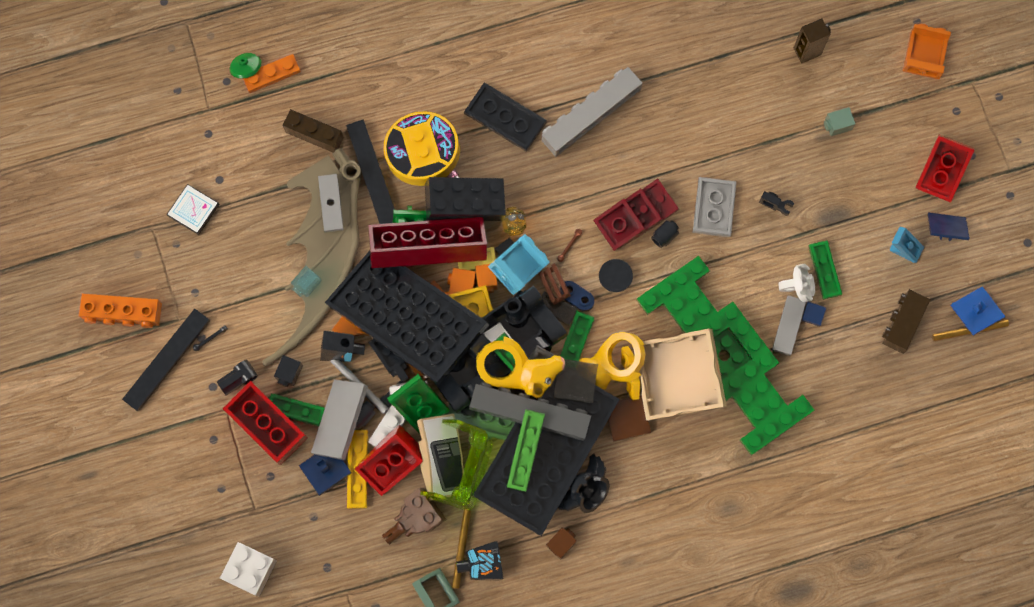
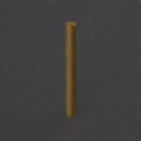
M1008 319L1000 320L980 332L1009 327ZM965 327L932 334V340L934 342L969 335L971 332Z
M463 509L456 561L464 560L471 510ZM456 562L452 588L460 589L462 573H457Z

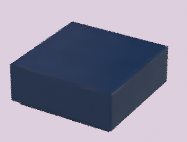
M807 302L801 321L820 327L826 307Z

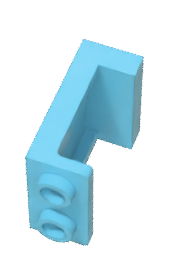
M524 234L488 267L514 295L547 266L550 261L547 259L546 254L536 247L534 241Z

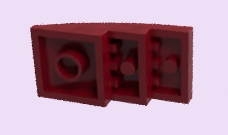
M657 178L628 198H623L593 221L612 249L616 251L660 224L680 209Z

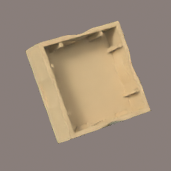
M712 329L684 333L664 339L658 338L643 341L646 355L644 365L639 372L641 374V394L646 421L727 407Z

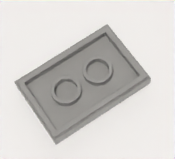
M699 177L693 233L731 237L736 181Z

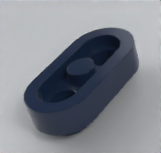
M565 281L567 288L570 287L573 291L570 293L571 296L564 300L580 311L587 312L591 310L594 306L593 295L575 282ZM560 286V292L563 295L565 293L562 287ZM587 298L588 303L584 304L581 300Z

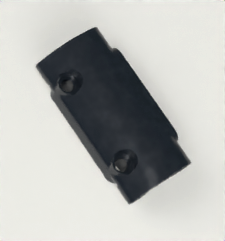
M534 286L519 295L518 298H509L482 317L489 324L482 333L483 335L486 331L500 323L509 336L521 346L528 359L536 345L550 352L552 346L568 336L564 327L544 304L541 294ZM466 352L440 385L437 383L435 385L453 410L459 413L470 405L475 385L486 382L477 371L476 360ZM495 354L496 357L491 363L484 364L486 371L491 376L497 378L508 376L512 372L497 354ZM492 386V388H493V389H496V390H498L499 388H501V387Z

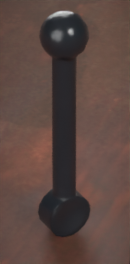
M222 326L217 332L201 343L194 344L193 350L199 351L200 347L227 331V326Z

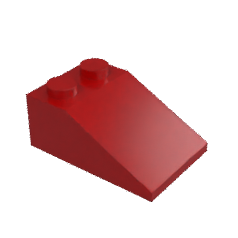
M938 134L915 188L951 203L974 153V148Z
M399 424L384 437L354 470L383 496L423 462L419 443Z

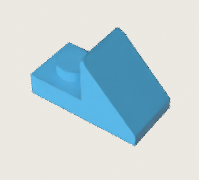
M899 227L890 247L891 252L913 263H917L924 249V246L904 227Z

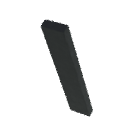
M364 119L347 124L346 127L379 224L392 223L393 210L395 209Z
M194 308L122 400L136 411H139L205 329L210 319Z

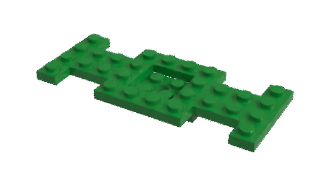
M697 256L639 296L636 301L647 315L664 305L684 333L712 329L725 400L728 401L730 398H733L755 428L740 439L743 446L752 456L815 410L804 395H801L789 405L785 403L764 375L779 364L778 360L734 302H731L720 311H716L695 283L710 272L702 259ZM721 351L729 354L727 361L719 359L718 354Z

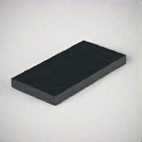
M485 82L464 111V114L526 152L547 122L546 119Z

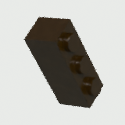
M822 18L801 27L793 47L801 64L821 56L831 35V29Z
M291 109L282 125L285 133L332 153L339 149L344 139L341 130Z
M910 289L905 294L902 293L898 300V304H900L898 311L894 310L890 317L892 321L890 328L886 327L882 334L884 338L882 344L904 354L908 350L931 299Z

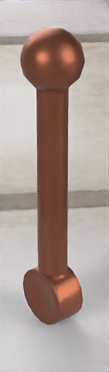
M581 229L575 230L574 237L571 239V241L564 249L562 254L557 256L558 262L564 261V256L566 255L570 247L573 245L577 237H580L582 235Z

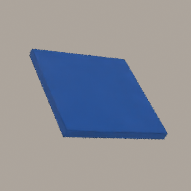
M983 286L950 305L972 335L1005 318V315Z

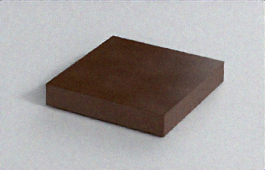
M642 395L636 400L631 398L619 400L608 419L613 442L650 434L651 429L649 421H646Z

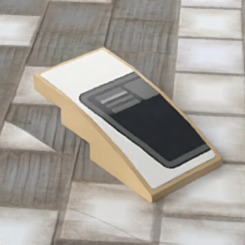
M448 414L418 420L417 423L422 438L418 443L423 458L420 466L429 501L465 494L462 450L455 415Z

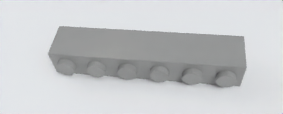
M629 67L624 70L620 69L612 80L602 83L597 92L593 91L588 94L583 103L574 105L569 114L560 116L555 125L546 127L542 132V142L557 157L642 89V82Z

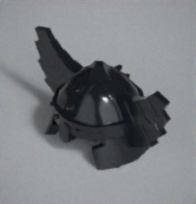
M595 453L589 456L587 470L576 475L570 489L558 507L559 510L569 511L580 507L582 512L590 513L603 503L609 492L610 483L605 478L606 467L600 456L596 457Z

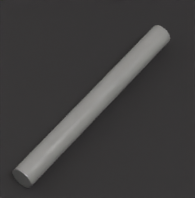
M330 361L350 382L363 384L341 361ZM367 388L365 397L383 414H386L389 408Z

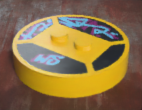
M414 112L400 118L391 126L384 140V155L391 172L398 179L407 184L425 186L429 177H447L454 170L460 156V143L456 130L446 118L432 112Z

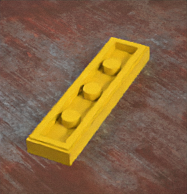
M354 430L348 449V468L351 474L347 476V509L367 508L368 482L354 469L368 455V430Z

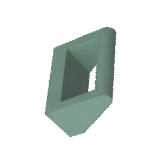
M440 568L412 583L425 607H435L422 585L434 576L437 577L451 601L450 604L444 607H454L460 603Z

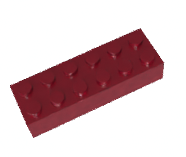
M483 217L368 225L372 268L487 260V240Z

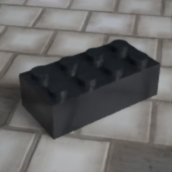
M429 177L425 183L426 220L483 217V221H501L506 215L504 178Z

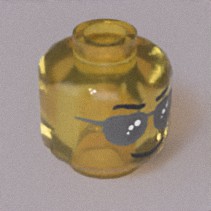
M517 207L506 209V215L501 217L503 231L508 233L509 236L523 234L527 228L524 211L517 209Z

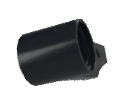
M243 360L233 368V371L216 382L227 396L240 386L247 385L250 381L253 382L258 377V374L248 360Z

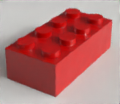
M251 381L222 408L280 466L308 439Z

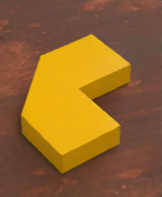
M629 346L621 348V364L626 370L632 365L635 358ZM639 377L633 381L626 382V390L633 400L639 399L640 396Z

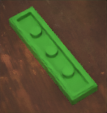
M525 409L507 487L526 492L545 414Z

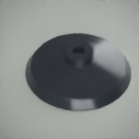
M612 259L605 262L599 271L601 285L611 292L626 290L633 280L631 267L620 259Z

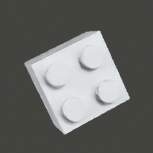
M238 542L220 579L259 597L277 560Z

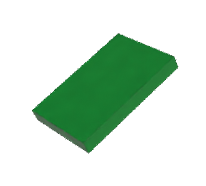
M419 374L387 398L419 434L418 420L442 416L450 411L448 406Z

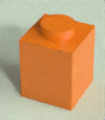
M490 264L477 265L475 270L478 287L486 285L488 294L498 290L496 275L488 267Z

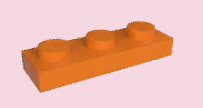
M291 54L260 67L256 74L243 80L249 93H252L298 74L301 71L294 55Z

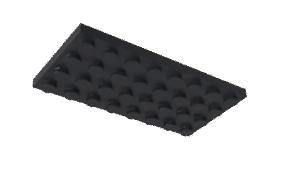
M370 250L325 301V304L438 385H440L477 338L489 326L487 321L405 266L372 268Z
M565 367L556 375L552 384L540 398L548 400L550 405L556 406L558 403L568 406V409L576 411V409L587 411V415H590L591 418L584 441L541 429L526 492L507 487L522 426L521 423L515 422L473 494L474 498L539 536L543 535L620 400ZM532 395L530 396V399L536 401L538 400V398H535Z

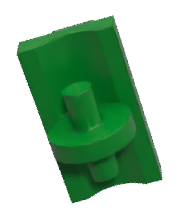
M407 205V210H393L392 223L427 221L426 211L412 210L411 205Z

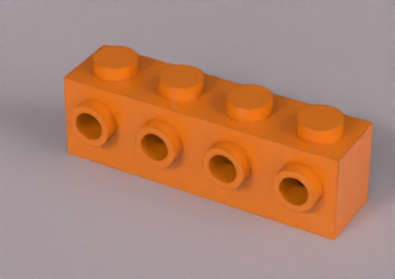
M82 293L79 317L85 323L95 324L96 321H103V324L115 325L116 322L129 327H133L134 324H141V327L153 328V325L159 326L162 303L158 299Z

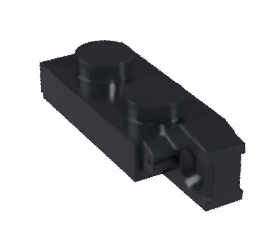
M375 339L368 342L392 377L397 375L402 383L409 380L404 371L407 369V366L403 359Z

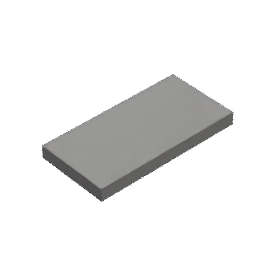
M334 379L313 444L312 454L341 460L346 459L367 392V385Z

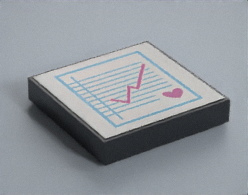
M187 184L166 215L199 235L220 204Z

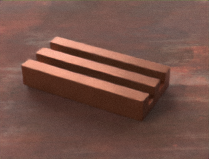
M554 263L551 265V268L547 267L544 272L540 271L538 273L552 303L555 305L571 295L557 265ZM553 272H555L558 281L565 293L563 295L561 294L555 282V279L552 275ZM547 275H548V277H549V279H550V281H551V283H552V286H553V288H554V290H555V292H556L558 298H555V296H554V294H553V292H552V289H551V287H550V285H549V283H548V281H547V279H546V276H547Z

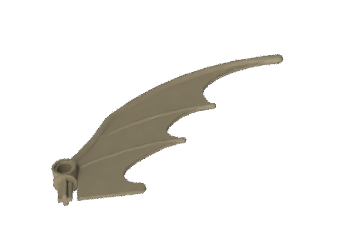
M342 148L332 153L341 166L339 170L328 155L287 182L289 189L305 187L312 194L310 208L302 225L294 237L286 243L287 246L302 244L307 249V261L303 271L295 281L285 287L286 291L292 290L303 298L305 312L295 333L274 354L263 360L264 366H269L300 344L318 326L331 310L325 304V301L352 270L360 240L357 221V198L362 173L359 165L355 160L350 161ZM349 170L357 171L353 177L348 176L347 173ZM337 174L344 230L325 233L318 176ZM330 202L328 205L332 206L334 202Z

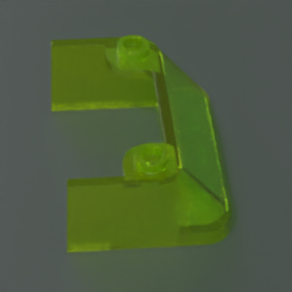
M443 419V424L470 433L469 442L471 448L460 485L454 488L451 498L435 492L421 491L420 495L462 510H471L477 502L473 494L485 475L493 448V440L481 428L457 419Z

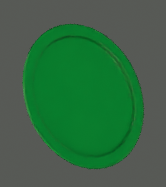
M240 54L231 62L229 71L236 78H248L259 71L262 62L260 57L255 54Z

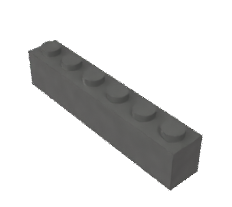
M483 382L480 385H475L469 407L473 411L521 424L525 409L543 413L545 416L542 430L582 441L586 437L591 418L585 410L576 409V411L568 409V406L558 403L556 406L550 405L548 400L538 398L537 401L532 400L527 394L519 393L514 395L511 394V390L505 388L496 390L490 384Z

